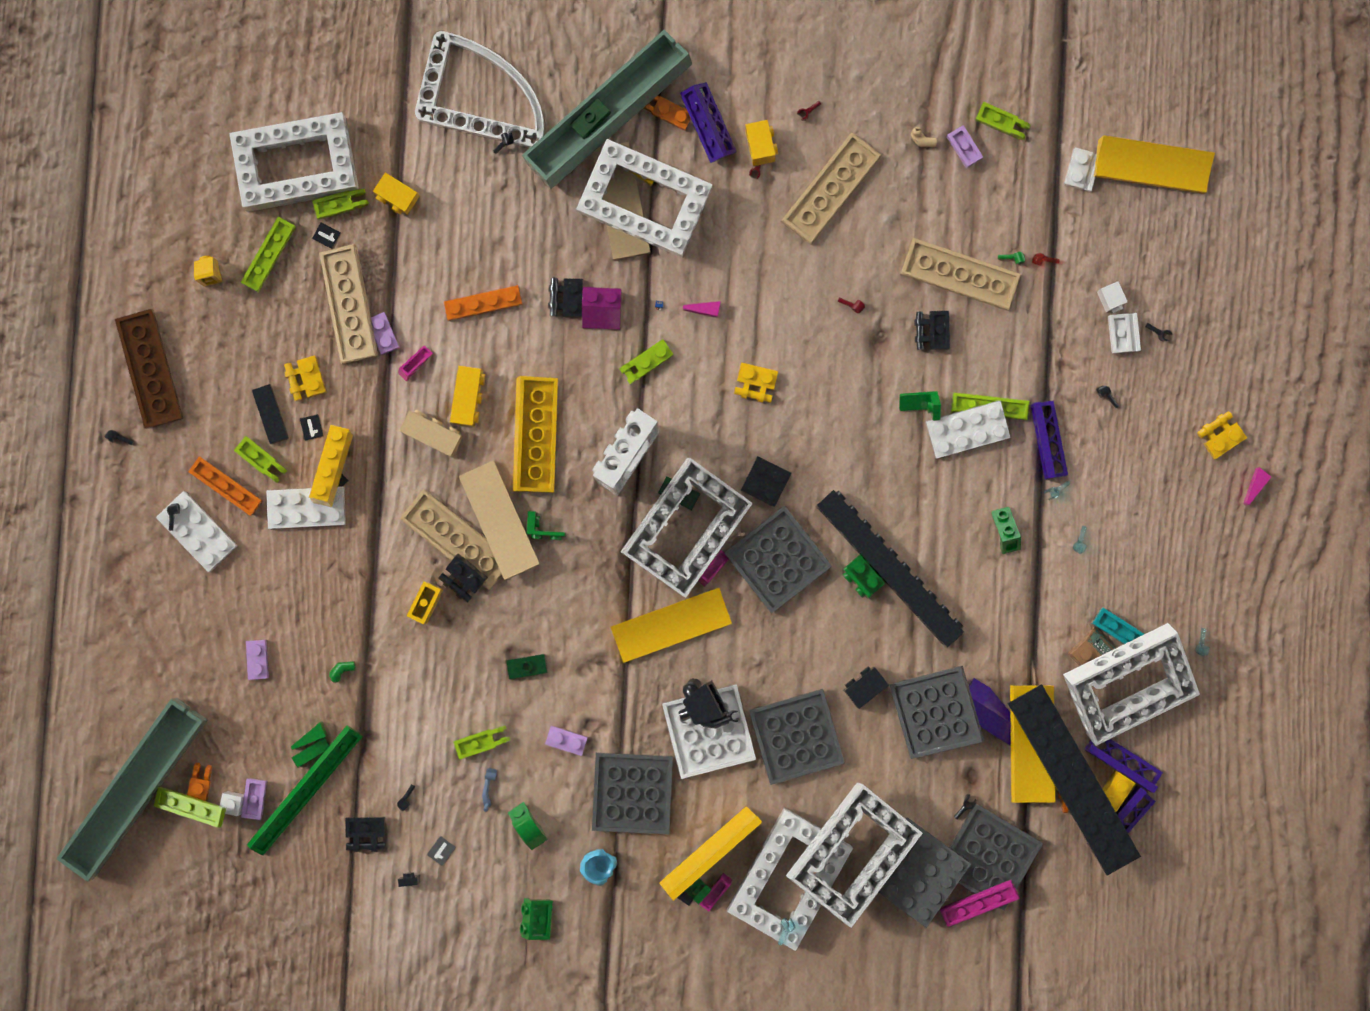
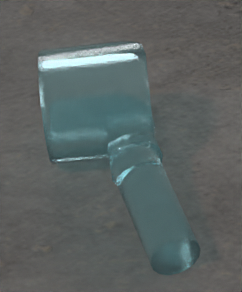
M1066 481L1058 487L1046 489L1044 493H1051V497L1047 500L1057 498L1059 492L1069 486L1070 482Z
M1082 526L1080 536L1073 545V549L1079 554L1083 553L1087 548V545L1082 542L1087 529L1086 526Z
M1201 628L1200 640L1195 649L1196 653L1201 656L1208 655L1210 647L1204 645L1206 628Z
M786 918L781 920V925L784 929L778 941L779 945H782L788 933L795 929V924L791 918L789 921Z

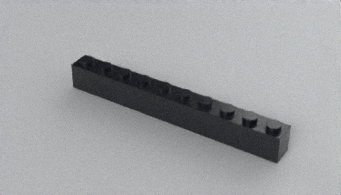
M839 490L837 492L831 491L816 505V508L865 559L942 645L948 648L964 633L961 629L964 627L957 618L953 620L949 616L950 611L944 604L940 606L937 603L936 595L931 590L926 591L923 587L924 582L917 575L914 577L909 572L911 568L904 561L901 563L896 558L898 554L891 547L888 549L883 544L885 540L878 533L875 535L870 530L872 526L865 519L861 520L857 516L859 514L857 509L853 505L848 506L845 503V496Z

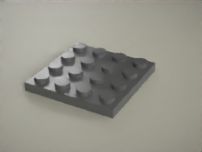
M785 506L724 553L771 614L832 567Z
M963 665L889 684L911 759L984 741Z
M823 689L749 710L770 785L845 764Z
M596 752L592 831L669 834L673 756Z
M975 803L974 808L969 812L949 847L971 863V866L958 884L976 894L1012 880L1017 890L1043 843ZM1008 904L1003 905L999 908L1005 910Z
M907 817L906 820L923 834L878 893L927 928L971 866V863Z

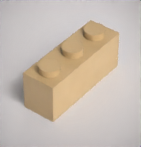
M409 410L399 431L453 458L463 438L459 435L460 431L452 427L446 429L442 427V422L434 418L430 421L425 418L426 414L415 410V412Z

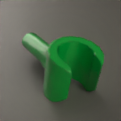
M1016 252L1011 255H998V259H1015L1016 264L1025 262L1023 252Z

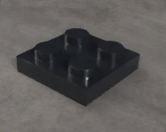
M757 456L740 491L775 508L792 473Z

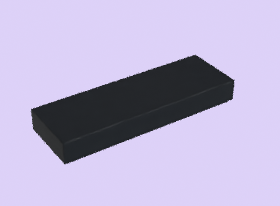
M271 384L252 390L269 444L272 445L289 439Z

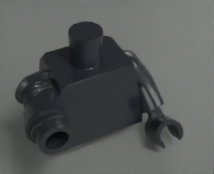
M692 678L683 686L682 692L685 696L683 704L685 708L679 711L682 721L691 718L695 725L701 724L703 727L716 729L729 724V721L738 722L740 718L732 719V714L738 711L732 710L728 712L712 680L702 686L700 680Z

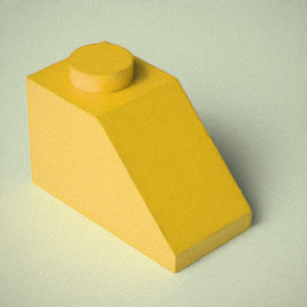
M207 255L200 257L198 261H194L195 281L204 287L223 282L218 261L214 257Z

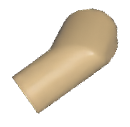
M920 127L912 129L911 138L919 147H936V138L925 137Z

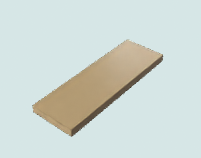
M851 132L781 222L811 245L882 155Z
M629 142L619 143L627 148H630ZM598 147L592 153L594 165L603 147ZM617 164L614 178L611 177L607 187V194L603 196L602 200L643 217L636 176L630 171L623 170ZM606 225L613 260L650 254L649 243Z
M912 238L900 274L1007 311L1010 309L1021 276L1019 273Z
M352 244L320 252L319 255L340 363L347 364L378 356L357 245Z
M494 460L460 475V481L504 580L506 581L539 566L538 558Z
M423 489L401 516L400 520L450 560H453L459 553L488 577L483 586L490 591L502 576V573L486 538Z

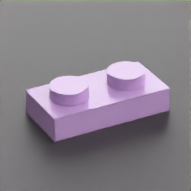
M964 125L946 136L965 168L970 167L983 158Z
M383 312L371 317L375 341L381 355L400 348L386 313Z
M267 640L246 641L248 680L269 678Z
M551 725L545 744L582 756L588 737Z
M246 779L241 818L262 819L267 787L266 780Z

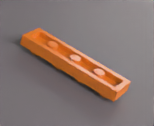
M518 285L444 301L448 321L523 305Z
M200 456L188 471L250 516L254 514L263 501Z

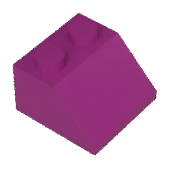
M583 287L582 328L620 330L622 290L619 288Z

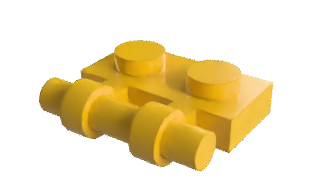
M315 355L297 360V369H293L292 363L284 364L286 370L284 372L285 377L288 378L291 387L289 388L290 394H293L295 401L302 400L300 392L306 391L308 398L327 392ZM301 375L303 385L298 386L295 376Z
M741 362L737 382L744 383L743 388L735 387L734 394L740 395L744 399L748 397L757 399V402L763 403L765 401L771 403L773 395L765 394L766 389L774 390L778 371ZM749 385L761 387L760 392L749 390Z
M1229 411L1224 415L1220 414L1216 417L1215 421L1205 424L1197 432L1200 438L1206 435L1209 438L1204 443V446L1213 459H1217L1247 439V436L1237 422L1231 426L1228 424V420L1233 418ZM1221 426L1223 431L1215 435L1213 430Z

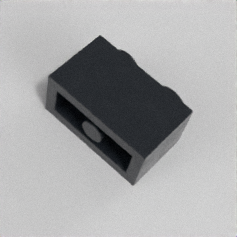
M866 667L860 672L861 676L857 680L852 678L845 684L846 688L843 691L857 709L863 707L889 686L875 667Z

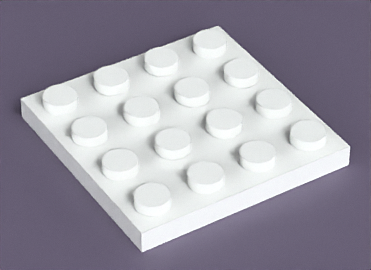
M737 684L717 689L728 712L732 710L738 711L732 714V719L740 718L738 722L729 721V724L716 729L703 727L701 724L695 725L691 718L682 721L679 711L685 708L683 704L685 698L662 703L681 779L756 760Z

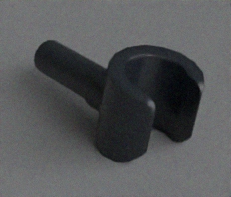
M512 133L501 134L502 142L493 150L495 154L503 147L514 143Z
M1149 323L1145 326L1155 332L1162 342L1169 341L1164 338V333L1172 335L1170 330H1160Z
M1100 386L1096 389L1100 398L1106 396L1115 408L1119 407V404L1112 397L1108 386Z
M109 430L104 436L112 443L117 438L129 445L133 444L132 440L119 435L115 430Z
M178 503L167 507L169 531H173L174 514H180V505Z
M412 784L405 795L397 802V806L401 811H404L410 805L407 799L415 788Z
M970 794L965 796L963 806L955 814V819L958 820L967 809L974 808L976 799L973 802H968Z

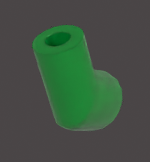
M355 661L337 663L329 672L331 681L337 683L341 680L343 672L355 671Z

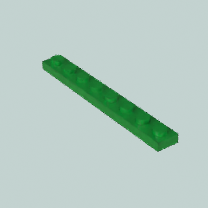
M346 725L248 842L247 846L249 849L262 856L268 851L363 736L358 731Z

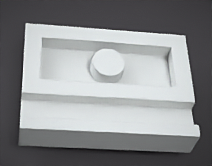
M1075 147L1064 185L1091 192L1095 180L1096 154Z
M1137 313L1109 315L1108 322L1112 354L1141 351Z

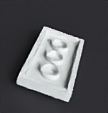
M1001 401L941 417L940 420L926 421L936 459L1010 438Z
M344 487L337 488L332 507L313 503L309 498L312 488L267 490L268 529L346 525Z
M183 491L169 504L178 503L180 505V514H174L173 531H169L167 507L156 518L207 572H211L238 545L186 491Z

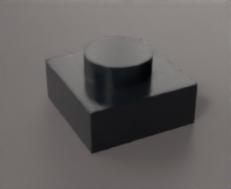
M414 872L403 873V877L398 879V887L413 886L420 883V875H414Z

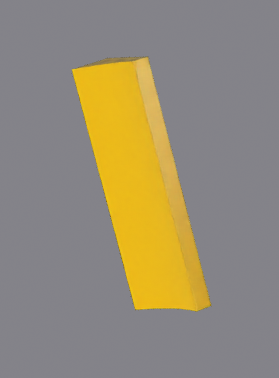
M1103 135L1098 139L1094 177L1205 194L1207 193L1215 152Z
M519 376L516 379L513 492L554 493L558 378Z
M716 588L613 625L610 628L623 663L725 627L732 624L720 588Z
M1010 685V701L1039 685ZM1043 685L1054 704V686ZM1010 709L1011 802L1055 803V786Z
M746 806L660 881L659 884L674 901L759 826L762 821Z

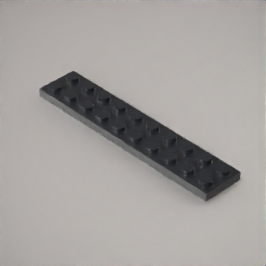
M1041 684L1008 702L1007 704L1105 875L1108 876L1140 858V853L1043 685Z

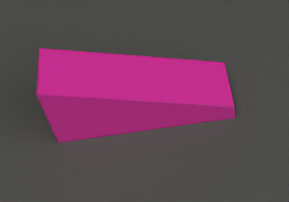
M721 301L683 305V311L717 318Z
M424 345L399 368L398 374L407 381L433 353Z
M1260 467L1255 469L1243 502L1245 505H1250L1271 478Z
M722 550L716 555L698 580L704 587L729 560Z
M722 873L700 905L709 912L730 887L733 880L725 873Z

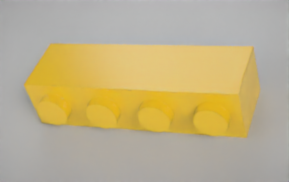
M330 425L309 498L315 504L328 507L333 505L353 437L349 429Z

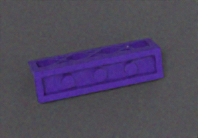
M707 82L693 85L681 92L680 95L710 163L736 153V148ZM700 89L703 90L705 97L702 95ZM723 143H726L729 151H726Z
M1054 400L1033 403L1030 407L1044 479L1067 476L1068 471ZM1043 406H1050L1051 414L1047 419L1043 415ZM1047 423L1054 427L1055 432L1051 438L1047 435ZM1051 442L1058 446V452L1055 456L1051 454L1049 445ZM1054 461L1061 464L1062 473L1055 474Z
M1112 739L1105 741L1106 748L1098 749L1091 740L1084 749L1085 751L1149 792L1154 793L1158 788L1156 783L1163 772ZM1117 748L1121 750L1123 759L1116 760L1112 758L1110 750ZM1135 759L1138 762L1139 769L1131 770L1128 768L1126 760ZM1151 769L1156 775L1150 782L1144 778L1143 771Z
M1139 786L1134 788L1116 812L1123 826L1128 825L1125 828L1127 833L1132 830L1156 802ZM1143 797L1149 801L1144 808H1137V804ZM1131 811H1134L1132 822H1124L1125 817Z

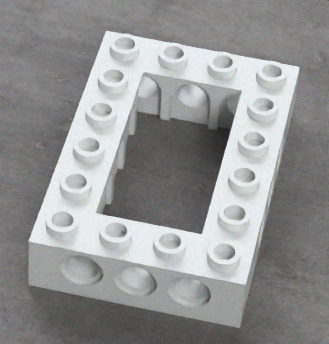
M342 112L229 133L242 207L247 212L315 200L340 192L359 189L347 121ZM328 139L333 167L332 172L260 185L261 179L258 177V161L255 159L254 148L260 152H267V149L278 147L283 149L289 145H305V142L316 140L321 142Z
M606 139L576 210L582 215L682 258L713 187L711 183ZM617 164L627 172L631 171L641 175L645 180L648 178L659 183L661 187L666 186L677 191V194L687 195L672 230L602 200L603 196L607 194V187L611 177L614 178Z
M638 408L635 412L631 411L626 418V426L624 429L622 427L619 428L614 436L617 438L613 445L609 444L603 453L606 455L602 462L598 461L592 469L594 472L593 477L597 483L618 496L659 434L658 421Z
M687 458L621 552L686 598L753 503L693 459ZM693 485L721 505L722 508L679 569H677L674 565L649 549L648 546L657 540L656 536L663 526H667L668 519L675 510L679 509L678 505L686 494L689 495Z
M1168 623L1063 674L1085 732L1095 746L1200 695L1178 632ZM1161 659L1167 676L1166 679L1102 710L1098 705L1099 699L1094 694L1092 686L1096 689H1102L1106 687V684L1124 678L1123 676L1135 670L1139 671L1141 667Z
M857 782L787 873L786 877L843 923L852 928L923 833L866 786ZM863 813H865L887 831L889 835L842 896V894L830 887L827 882L813 872H820L824 869L826 861L832 853H836V848L845 837L849 836V831L857 821L859 822L862 819Z
M784 807L730 902L727 912L796 951L821 904L805 892L800 896L801 900L795 911L791 912L789 923H786L780 916H774L764 910L763 906L755 905V902L792 836L810 845L821 828ZM844 841L836 848V853H832L826 861L824 869L815 874L827 882L830 887H832L853 849L851 845Z

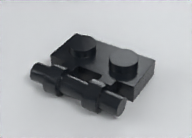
M551 278V285H549L548 292H550V302H548L550 316L557 317V310H563V317L582 318L583 279L564 278V286H559L558 278ZM558 293H563V303H558Z
M930 311L929 319H924V312H916L914 326H916L915 343H917V350H924L925 342H930V350H949V311ZM925 325H929L930 336H924Z
M458 553L446 567V570L451 575L448 577L442 573L438 579L443 582L446 588L449 587L453 590L459 599H463L468 603L472 599V596L467 593L470 589L475 594L488 577ZM458 579L464 586L461 588L454 580Z
M346 817V838L353 837V843H346V851L354 850V852H361V850H371V852H378V850H385L386 843L378 842V837H385V817ZM360 837H371V842L361 843Z

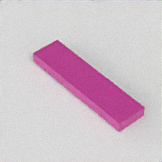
M1012 880L943 906L940 908V912L947 926L950 927L1019 900L1020 897Z

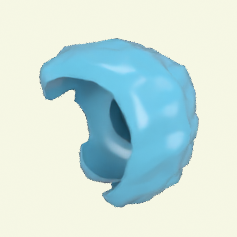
M596 849L584 855L580 863V872L590 883L602 886L613 875V870L617 866V859L606 853L603 849Z

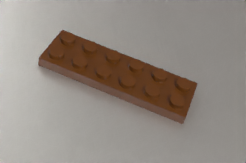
M148 309L116 318L115 323L144 428L150 429L183 419L154 310Z

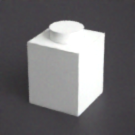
M1115 282L1097 291L1106 312L1112 310L1115 313L1124 309L1123 305L1127 303V300L1119 282Z
M230 791L222 793L220 806L226 808L225 814L233 816L242 814L244 794Z

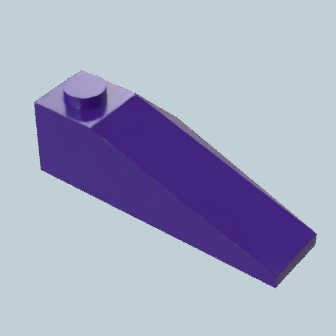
M973 678L969 684V689L980 727L1011 746L1010 711L990 687Z

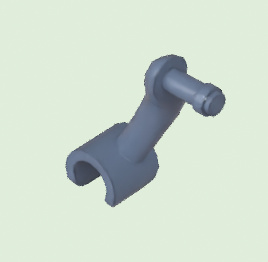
M491 768L487 769L484 778L482 799L485 812L491 806L488 794L490 781H495L497 776V770Z

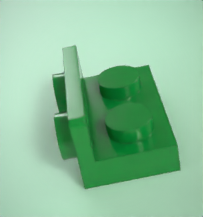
M858 555L842 569L845 572L843 574L844 578L849 583L853 582L857 586L855 590L862 598L864 596L867 599L870 598L872 594L885 584L861 555Z
M524 898V903L521 906L523 919L520 924V933L523 938L527 940H550L552 900Z

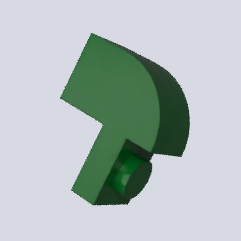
M524 802L508 812L515 830L531 850L548 840L543 829L533 818L528 806Z

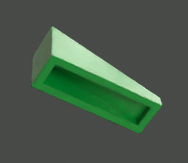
M319 722L294 743L291 749L294 750L327 737L323 722Z
M324 737L291 758L297 768L325 752L330 745Z

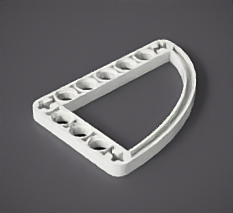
M439 31L434 35L415 108V115L420 122L502 141L501 134H509L514 130H518L521 132V137L514 140L513 144L528 148L534 144L527 138H525L526 142H523L524 132H527L526 135L530 138L537 135L539 140L544 136V119L538 99L529 83L510 63L490 49L459 35L445 31ZM444 37L447 42H443L442 50H439L440 43L438 39ZM455 45L487 59L507 73L522 89L530 102L535 118V130L437 107L436 102L450 46ZM436 54L443 56L442 62L438 64L432 61L433 56ZM432 72L438 74V79L434 82L428 80V75ZM427 90H431L434 93L433 98L430 100H426L423 97L424 92ZM426 109L427 113L433 114L434 120H431L432 117L430 115L422 117L419 112H423ZM440 113L447 114L448 118L445 122L437 120V116ZM459 117L466 119V123L462 127L455 124L456 119ZM478 121L484 123V128L481 131L474 129V124ZM495 126L503 128V132L500 135L492 133V129Z

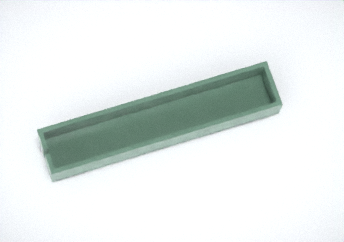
M663 30L522 155L527 165L552 189L600 147L606 139H609L692 65L689 53L679 43L676 44L675 39ZM598 98L611 111V114L583 139L571 124Z
M178 698L170 699L56 859L87 882L95 879L156 794L158 787H161L208 720L195 710L189 711L191 707Z

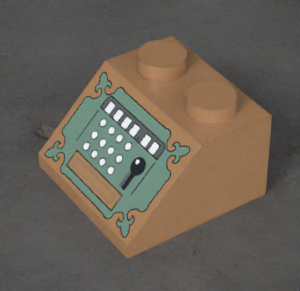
M1094 627L1067 654L1081 666L1116 648Z

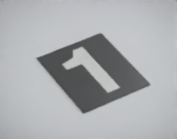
M440 836L427 855L443 866L456 847Z

